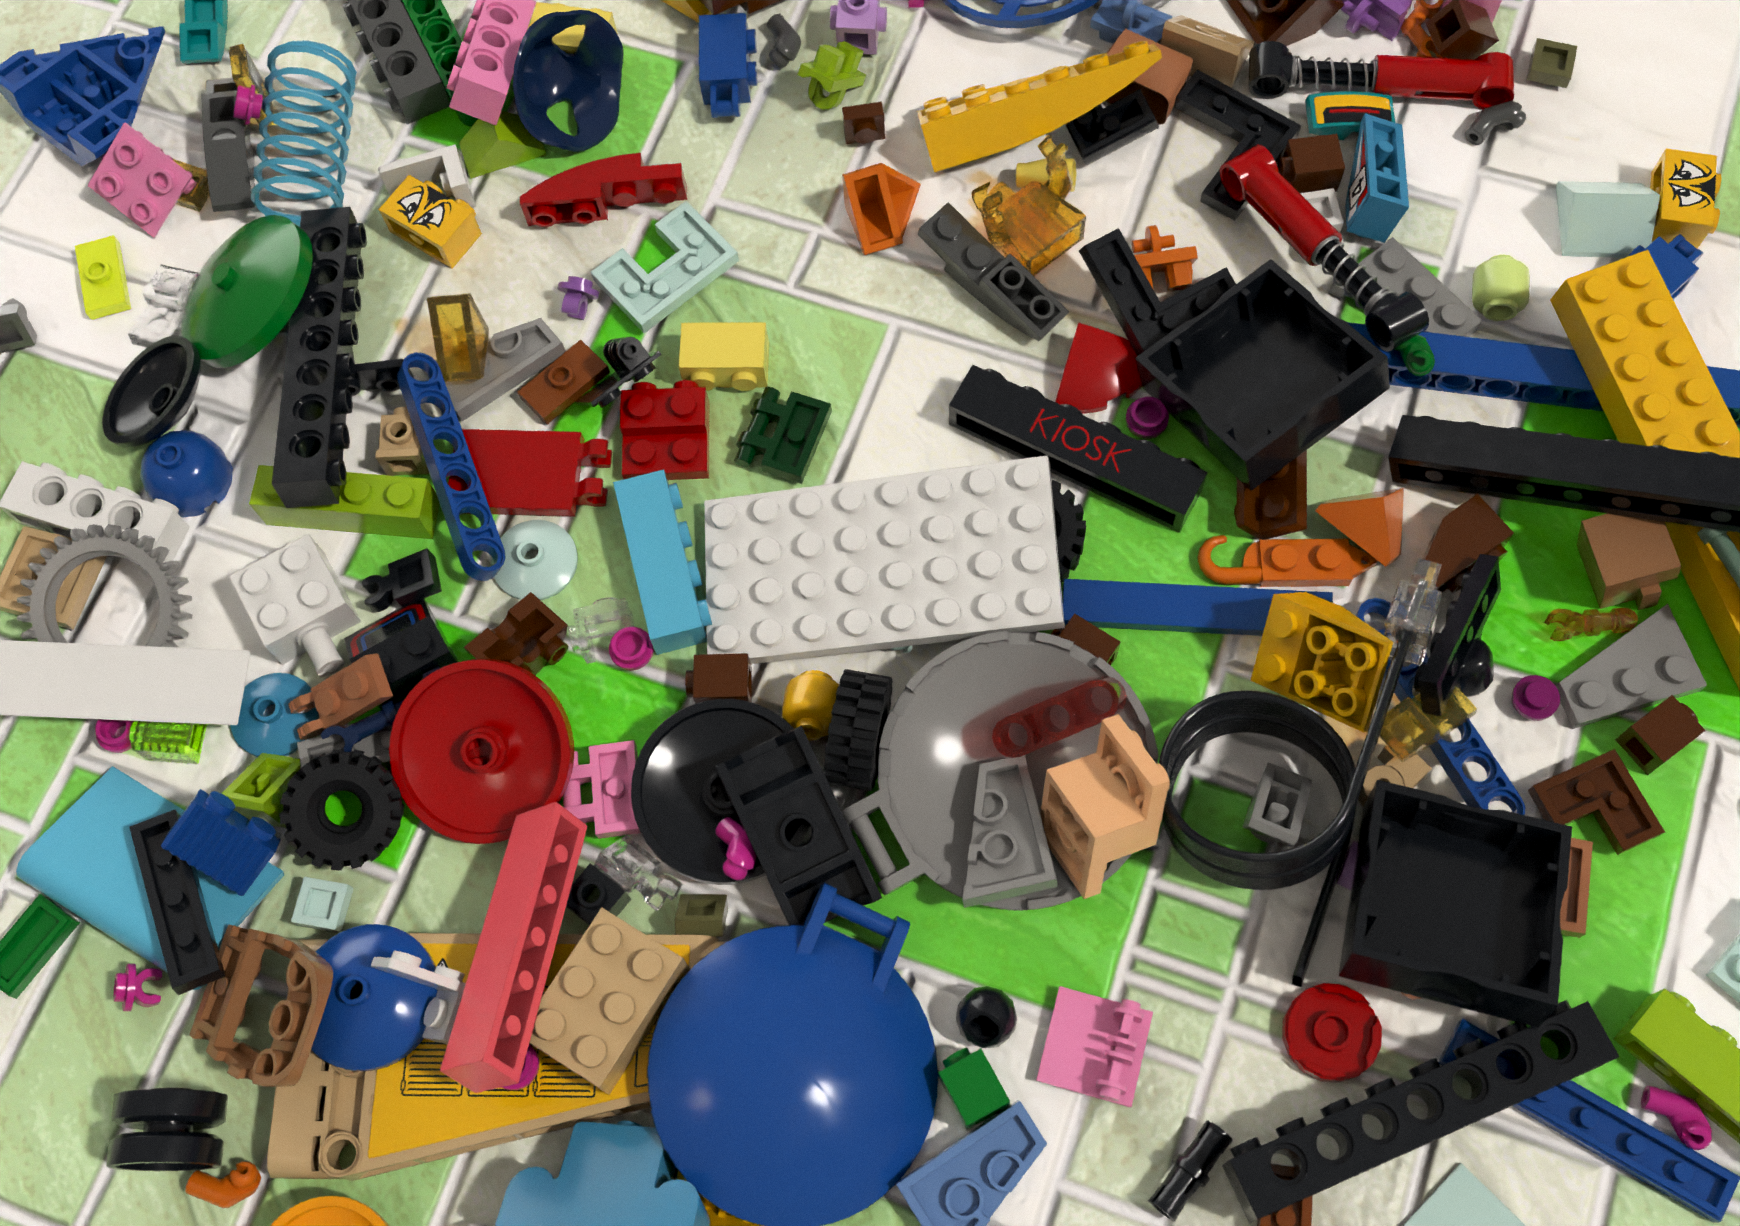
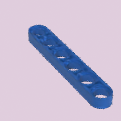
M418 352L411 353L404 358L397 374L398 384L461 566L471 578L478 581H488L498 574L506 558L504 547L441 369L436 360L431 356ZM412 367L423 369L428 374L429 380L418 381L410 376L408 369ZM432 403L436 405L442 412V416L430 417L426 415L421 409V404ZM444 439L453 445L455 452L444 454L435 448L433 441ZM458 476L466 482L468 489L465 491L452 489L446 482V477ZM471 513L479 519L481 527L477 529L466 527L461 523L459 514ZM477 550L487 552L493 558L494 565L491 567L479 565L475 562L472 552Z
M1379 598L1366 600L1361 604L1356 616L1365 622L1364 615L1373 612L1382 615L1386 619L1388 627L1377 631L1393 641L1392 649H1396L1405 621L1390 602ZM1413 635L1407 652L1411 657L1412 663L1409 666L1402 667L1394 691L1395 695L1468 806L1488 809L1490 802L1501 801L1507 804L1513 813L1525 815L1523 799L1453 694L1441 717L1422 713L1421 702L1417 701L1413 696L1412 688H1414V679L1418 667L1421 664L1426 665L1429 658ZM1390 659L1388 660L1387 667L1384 673L1385 679L1391 664ZM1443 723L1456 726L1460 731L1461 740L1454 743L1443 740L1437 732V726ZM1470 761L1480 764L1486 771L1487 779L1480 782L1469 779L1462 770V764Z

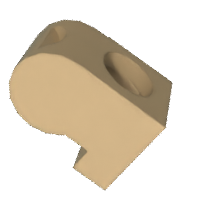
M1397 735L1383 748L1377 757L1384 765L1375 766L1368 770L1358 801L1364 807L1376 780L1414 788L1426 777L1432 768Z

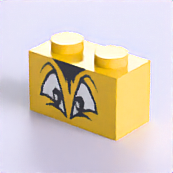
M1667 148L1664 150L1651 172L1650 189L1660 194L1652 242L1661 237L1669 244L1675 237L1681 234L1685 237V240L1698 249L1708 233L1713 234L1715 232L1720 217V210L1714 208L1715 197L1719 192L1722 179L1721 174L1716 173L1717 155Z
M411 175L404 179L379 208V212L391 233L451 269L454 268L482 234L475 219L476 212L469 204L461 199L454 201L445 196L442 190L428 180L423 183Z

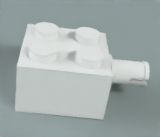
M309 533L229 576L262 643L282 665L307 652L320 677L330 676L343 668L345 662L340 657L331 638L355 626L361 620L326 554Z

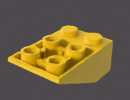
M1308 592L1273 594L1250 681L1365 733L1369 729L1393 641L1344 607Z

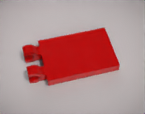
M462 429L492 514L575 517L576 505L606 506L608 490L603 488V479L585 478L580 481L581 466L611 467L612 450L607 449V440L590 439L584 443L585 439L581 432ZM449 476L448 485L452 489L457 491L468 489L466 482L462 478Z

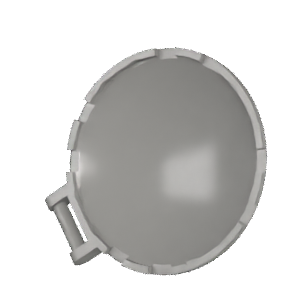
M999 631L982 634L949 647L921 667L905 685V689L889 712L879 745V790L842 811L847 824L852 825L881 879L877 884L883 895L886 896L923 875H927L945 890L963 898L964 884H966L969 844H971L974 823L973 812L979 764L1025 754L1040 812L1046 770L1096 753L1102 720L1118 714L1130 730L1138 733L1143 747L1153 760L1158 763V750L1149 718L1140 700L1124 678L1100 657L1097 658L1090 652L1074 645V642L1042 632ZM879 809L910 864L899 871L894 866L868 815ZM1049 849L1058 887L979 905L1005 910H1036L1072 901L1080 897L1081 894ZM1132 854L1108 862L1103 883L1118 871Z

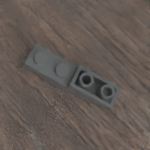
M246 76L206 80V93L201 94L205 163L213 212L255 208L251 200V190L255 186V177L253 176L254 151L250 141V124L246 125L245 120L233 118L238 85L249 87Z
M949 202L919 228L917 235L946 263L944 270L985 307L1024 334L1040 341L1068 315L1069 311L1011 253L1004 257Z

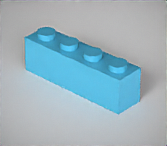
M664 469L613 482L647 629L656 654L659 655L707 642L705 626L712 625L706 599L700 601L697 599L695 587L703 584L697 561H688L685 548L691 547L693 544L687 521L678 522L676 510L683 508L677 483L669 485Z

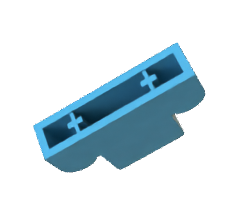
M582 1121L576 1123L573 1128L558 1178L554 1179L550 1172L540 1167H529L518 1172L511 1179L506 1189L495 1226H710V1218L696 1188L688 1181L674 1180L676 1166L667 1151L664 1150L655 1127H644L632 1121H619L617 1124Z

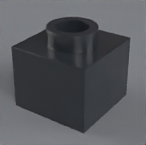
M590 863L572 884L566 908L587 925H590L601 907L618 916L631 901V898L626 891ZM594 888L600 890L598 900L593 903L585 902V899Z

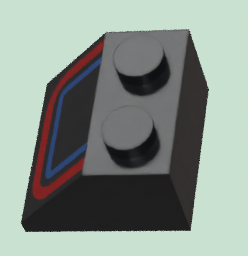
M425 598L401 607L344 638L351 664L365 655L379 654L393 697L378 705L381 710L383 709L382 704L390 700L396 703L406 698L409 692L423 680V673L437 666L442 668L459 662Z

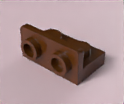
M1307 450L1252 491L1236 477L1237 504L1234 509V515L1238 528L1259 540L1271 539L1307 529Z

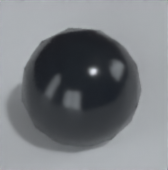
M989 986L978 987L965 995L958 1004L956 1022L960 1034L971 1045L981 1048H993L1003 1044L1015 1031L1017 1013L1012 999L1002 990Z

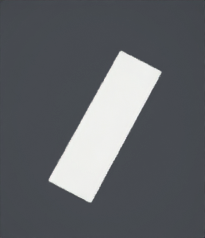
M1 640L0 715L237 725L251 651Z

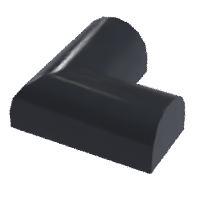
M1140 89L1105 108L1099 104L1089 112L1065 124L1085 165H1089L1159 128L1157 120Z

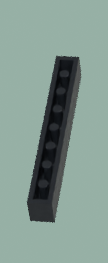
M1402 415L1388 455L1392 482L1470 494L1478 493L1484 496L1740 533V458L1721 456L1713 452L1698 453L1674 450L1660 445L1643 446L1621 443L1612 439L1596 440L1573 437L1565 433L1549 434L1527 431L1518 427L1502 428L1481 425L1472 421L1455 422L1440 420L1431 416L1416 417Z

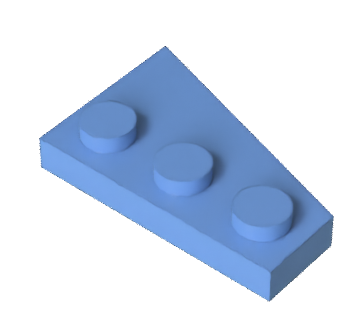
M1017 1100L895 1184L921 1226H986L990 1221V1217L1008 1193L1012 1192L1045 1148L1047 1142L1021 1101Z

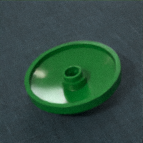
M280 215L260 217L233 233L209 258L193 284L182 318V336L197 347L202 362L215 368H227L238 365L260 352L283 329L302 299L310 278L313 251L307 233L286 217Z

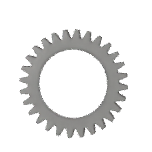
M93 524L87 528L88 535L83 529H72L70 531L72 542L67 537L58 536L54 538V544L57 546L58 552L50 548H42L40 550L46 565L34 562L28 565L38 576L37 579H22L20 581L23 586L32 591V595L16 599L18 603L30 607L29 612L17 616L18 621L32 623V627L21 634L22 639H37L38 642L68 643L63 637L56 619L57 594L63 581L74 568L87 560L101 556H117L135 562L149 574L156 587L159 598V617L156 628L145 646L178 647L172 640L173 637H188L189 632L178 626V621L192 619L193 614L180 610V605L192 601V596L178 594L177 591L189 582L188 578H173L172 575L181 566L179 561L171 560L163 563L170 550L167 547L161 546L152 550L155 538L144 535L138 539L139 530L126 528L121 532V526L108 524L104 532L102 526Z

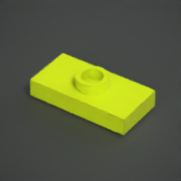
M112 235L75 245L85 313L90 319L93 320L130 310L131 303L121 246L117 238Z

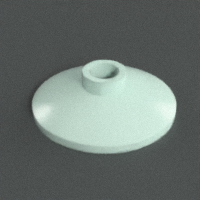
M530 520L513 526L500 537L506 558L503 566L494 578L500 588L511 597L522 600L532 592L539 600H545L561 592L572 580L577 569L578 553L573 539L561 526L545 520ZM535 549L538 550L535 558H524L527 552ZM491 558V566H493L494 560Z

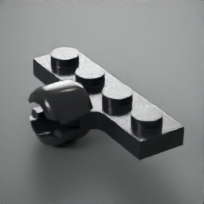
M1480 554L1472 571L1465 572L1461 583V594L1457 602H1450L1446 613V624L1442 632H1436L1433 636L1430 657L1426 665L1421 664L1416 671L1414 690L1420 693L1422 713L1441 717L1457 682H1460L1461 695L1472 697L1484 692L1493 681V655L1490 647L1481 640L1483 627L1501 591L1498 556Z

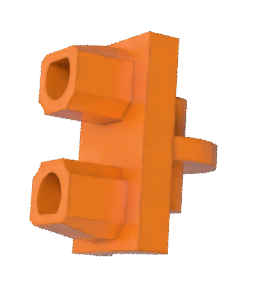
M1156 225L1146 226L1145 239L1133 240L1132 251L1133 253L1147 251L1145 254L1134 256L1152 288L1151 273L1165 271L1168 291L1183 290L1192 285V264L1198 259L1196 246L1161 251L1163 248L1175 247L1174 235L1160 236Z

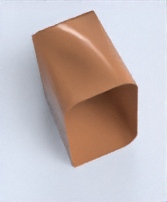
M1125 28L1106 52L1108 56L1124 52L1123 47L1131 43L1147 41L1148 45L1155 44L1161 49L1162 58L1129 85L1105 101L1112 104L1140 89L1158 125L1164 124L1174 108L1176 96L1189 81L1193 59Z

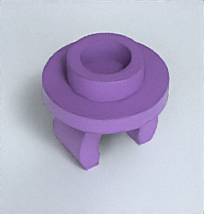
M569 276L568 282H559L557 289L566 293L562 302L561 312L568 313V317L584 320L587 313L588 299L597 300L599 297V291L592 288L593 282L575 276Z

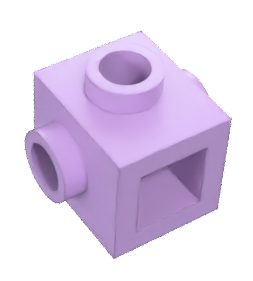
M838 0V5H831L830 29L836 30L837 44L838 42L845 41L861 49L863 54H877L879 32H886L887 7H880V0Z

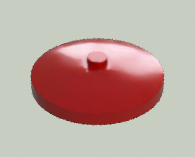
M471 659L453 663L434 671L409 692L402 702L392 725L389 744L390 765L403 800L424 824L454 840L466 843L489 844L505 841L510 838L516 815L554 802L559 803L567 789L573 770L574 739L568 716L562 704L541 679L524 668L509 662L495 659Z

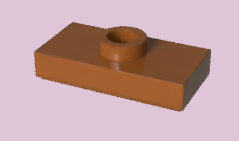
M579 340L518 390L517 393L520 399L548 425L607 376L610 371L608 365L582 340Z

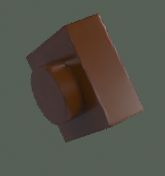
M882 102L842 107L846 144H867L875 140L885 139Z

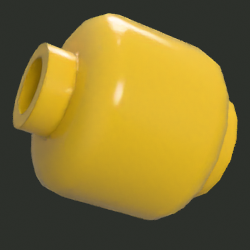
M810 670L801 673L791 679L786 686L782 718L793 728L802 726L809 741L818 740L829 735L828 729L832 719V708L836 701L837 688L840 685L829 674L822 671Z

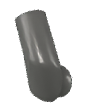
M775 14L767 22V28L776 38L774 43L776 47L770 51L769 58L775 65L784 68L790 60L794 61L801 47V39L781 14Z
M1507 101L1484 108L1465 131V138L1474 145H1480L1497 125L1504 123L1508 130L1518 129L1526 121V114L1521 110L1522 105L1514 101Z

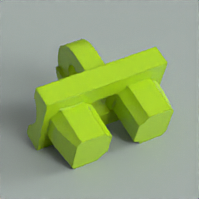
M845 41L838 42L836 48L827 44L819 45L814 61L801 63L797 75L802 78L812 77L808 87V95L816 107L823 110L835 108L842 102L847 89L863 86L866 74L857 70L863 55L861 49ZM823 88L830 92L828 97L823 94Z

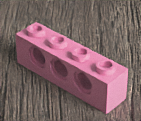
M476 0L446 89L454 91L449 108L497 125L514 74L517 53L528 29L536 1Z

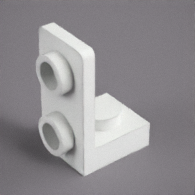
M456 145L436 148L424 154L406 159H397L389 164L378 167L380 177L389 195H392L404 179L411 175L423 183L426 180L432 183L441 182L447 197L454 195L456 200L461 199L471 207L476 206L467 172Z
M393 951L391 958L374 957L371 967L438 990L436 997L430 1001L424 1014L426 1028L422 1038L448 1044L466 983L462 982L465 974L442 966H436L435 972L420 968L421 958L400 951Z

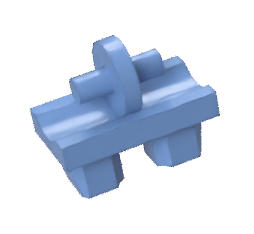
M1103 0L1099 9L1091 18L1090 28L1098 30L1099 38L1109 43H1114L1126 28L1160 44L1165 21L1171 19L1172 16L1143 5V0Z

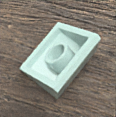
M1557 182L1556 196L1562 256L1626 258L1637 246L1641 245L1646 249L1651 244L1660 194L1642 183Z

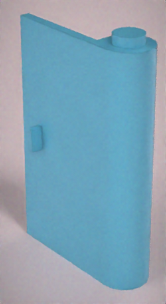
M112 766L28 848L18 863L17 877L168 973L129 827L174 809L181 816L184 810ZM268 862L244 896L238 895L227 886L221 885L219 881L213 880L211 876L205 875L203 871L196 869L218 950L220 949L228 924L238 927L283 878L284 872Z

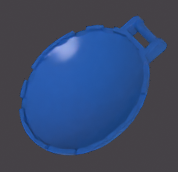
M826 883L821 885L803 926H775L743 934L725 942L695 964L680 980L665 1003L656 1023L649 1048L647 1079L651 1105L650 1112L664 1150L667 1151L676 1168L684 1176L685 1181L690 1182L703 1198L736 1218L762 1226H823L846 1219L868 1208L896 1185L895 1183L910 1168L927 1137L935 1111L938 1090V1065L933 1035L918 999L909 985L894 969L909 931L910 922L898 916L893 920L836 893L837 888ZM830 911L884 936L885 939L880 951L824 926L823 924L828 912Z

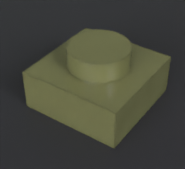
M1537 38L1532 48L1526 80L1567 88L1572 78L1578 46Z
M681 894L674 920L675 935L723 937L728 913L727 895Z

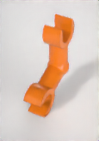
M1416 0L1414 10L1403 21L1401 31L1417 47L1416 57H1432L1429 52L1432 51L1438 58H1443V56L1438 55L1431 36L1429 37L1421 25L1426 19H1430L1439 12L1444 0H1438L1433 5L1427 4L1424 0Z

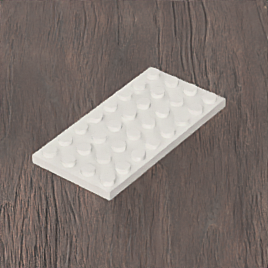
M1048 455L704 501L706 601L712 625L707 626V654L748 653L751 664L966 640L982 634L999 631L1026 633L1065 628Z

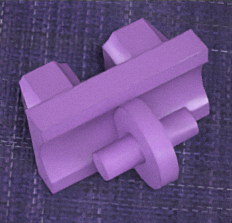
M1342 0L1344 6L1341 8V11L1350 16L1346 23V29L1356 33L1364 26L1371 32L1374 30L1378 31L1392 41L1399 34L1413 0Z

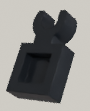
M428 548L388 564L389 575L384 577L372 575L361 582L362 586L370 594L378 591L375 596L365 600V605L373 612H381L387 609L394 600L401 607H405L442 591L436 558Z

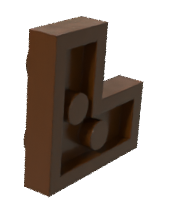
M1615 749L1535 784L1528 790L1544 820L1568 825L1593 814L1617 855L1665 833Z

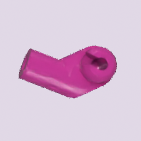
M726 817L717 825L715 831L716 836L728 845L726 852L728 859L724 862L722 869L729 878L740 881L745 879L748 870L753 869L757 856L744 828L734 819Z

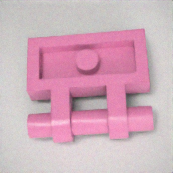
M635 741L589 746L590 764L579 765L578 752L574 751V765L569 784L563 795V807L585 824L587 822H594L595 834L598 839L641 833L635 820L631 800L633 771L638 759ZM591 782L593 803L582 805L580 785Z

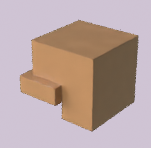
M1608 513L1581 521L1577 548L1599 608L1603 609L1635 600L1638 610L1656 606L1662 592L1659 583L1678 578L1682 567L1665 522Z

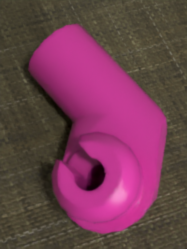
M1651 1085L1645 1087L1641 1097L1642 1109L1667 1116L1677 1136L1687 1147L1693 1150H1702L1709 1146L1712 1140V1130L1695 1100Z

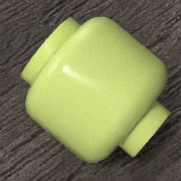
M1500 254L1491 257L1476 267L1472 277V302L1474 308L1483 314L1484 317L1494 321H1505L1512 319L1517 313L1526 308L1530 300V273L1528 267L1523 262L1514 259L1510 255Z

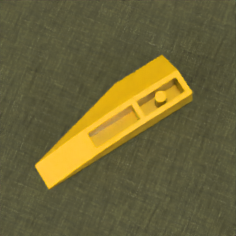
M1138 41L1123 47L1124 52L1110 56L1107 53L1093 55L1084 59L1083 63L1052 68L1043 74L1014 80L988 89L985 88L984 84L975 85L964 89L962 97L947 101L945 96L923 103L924 109L918 110L917 114L934 173L1017 147L1050 133L1089 112L1125 88L1162 58L1161 49L1155 44L1148 45L1147 41Z

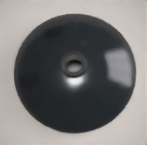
M177 335L165 337L148 346L127 366L112 388L104 408L102 427L108 440L123 448L144 445L172 429L186 415L195 398L201 374L199 351L191 341Z

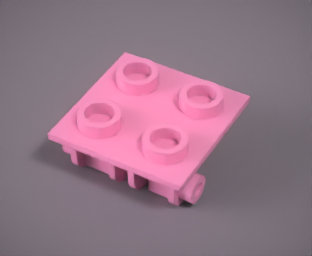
M124 123L87 186L154 238L183 192L186 195L189 194L197 182L192 179L193 174L183 169L173 161L171 156L163 153L160 147H156L143 137L140 131H136L130 125Z
M1059 986L1036 1081L1131 1108L1153 1012L1141 1009V1004L1132 1000L1122 999V1002L1119 1003Z

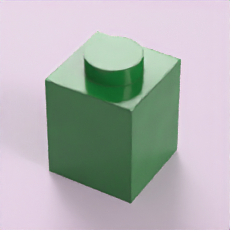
M966 1047L942 1061L945 1069L938 1072V1078L966 1130L996 1115L1010 1105L1011 1101L981 1048L971 1054Z

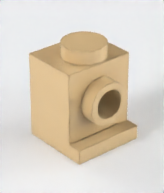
M407 407L395 408L393 415H381L379 450H376L375 458L389 476L429 474Z

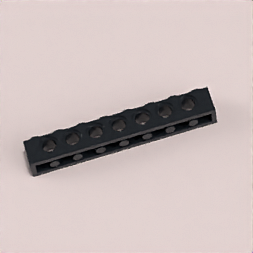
M350 206L301 211L300 228L310 238L313 262L305 292L289 320L272 485L286 508L339 504L340 486L345 485L347 480L343 451L348 449L350 445L346 416L351 414L353 409L349 382L356 375L352 348L353 345L358 344L359 340L355 313L361 311L358 280L364 278L361 248H365L367 245L365 227L363 223H357Z
M1565 1000L1558 1003V1006L1539 1028L1534 1026L1528 1027L1526 1024L1518 1022L1512 1023L1497 1031L1500 1038L1499 1041L1484 1047L1479 1038L1453 1050L1457 1058L1454 1061L1440 1066L1437 1059L1434 1058L1410 1069L1409 1072L1413 1078L1396 1086L1391 1077L1365 1089L1368 1096L1366 1100L1351 1105L1348 1097L1323 1107L1320 1111L1324 1118L1306 1125L1303 1117H1300L1276 1128L1275 1130L1279 1138L1261 1145L1258 1137L1245 1141L1230 1149L1234 1158L1228 1160L1222 1167L1250 1224L1603 1066L1620 1056L1589 1002L1587 1001L1571 1008L1568 1001ZM1541 1037L1549 1038L1556 1044L1559 1053L1557 1060L1549 1058L1542 1051L1540 1045ZM1497 1056H1503L1511 1061L1515 1068L1513 1080L1505 1078L1500 1074L1496 1066ZM1453 1075L1461 1076L1468 1081L1472 1090L1470 1099H1463L1455 1093L1452 1087ZM1409 1095H1416L1424 1100L1428 1109L1426 1119L1416 1118L1410 1113L1407 1107ZM1364 1114L1373 1115L1382 1123L1384 1132L1381 1140L1373 1139L1364 1132L1362 1127ZM1319 1134H1327L1336 1140L1339 1146V1155L1336 1160L1327 1159L1318 1151L1316 1141ZM1273 1154H1283L1292 1161L1294 1175L1291 1180H1282L1274 1174L1271 1168Z

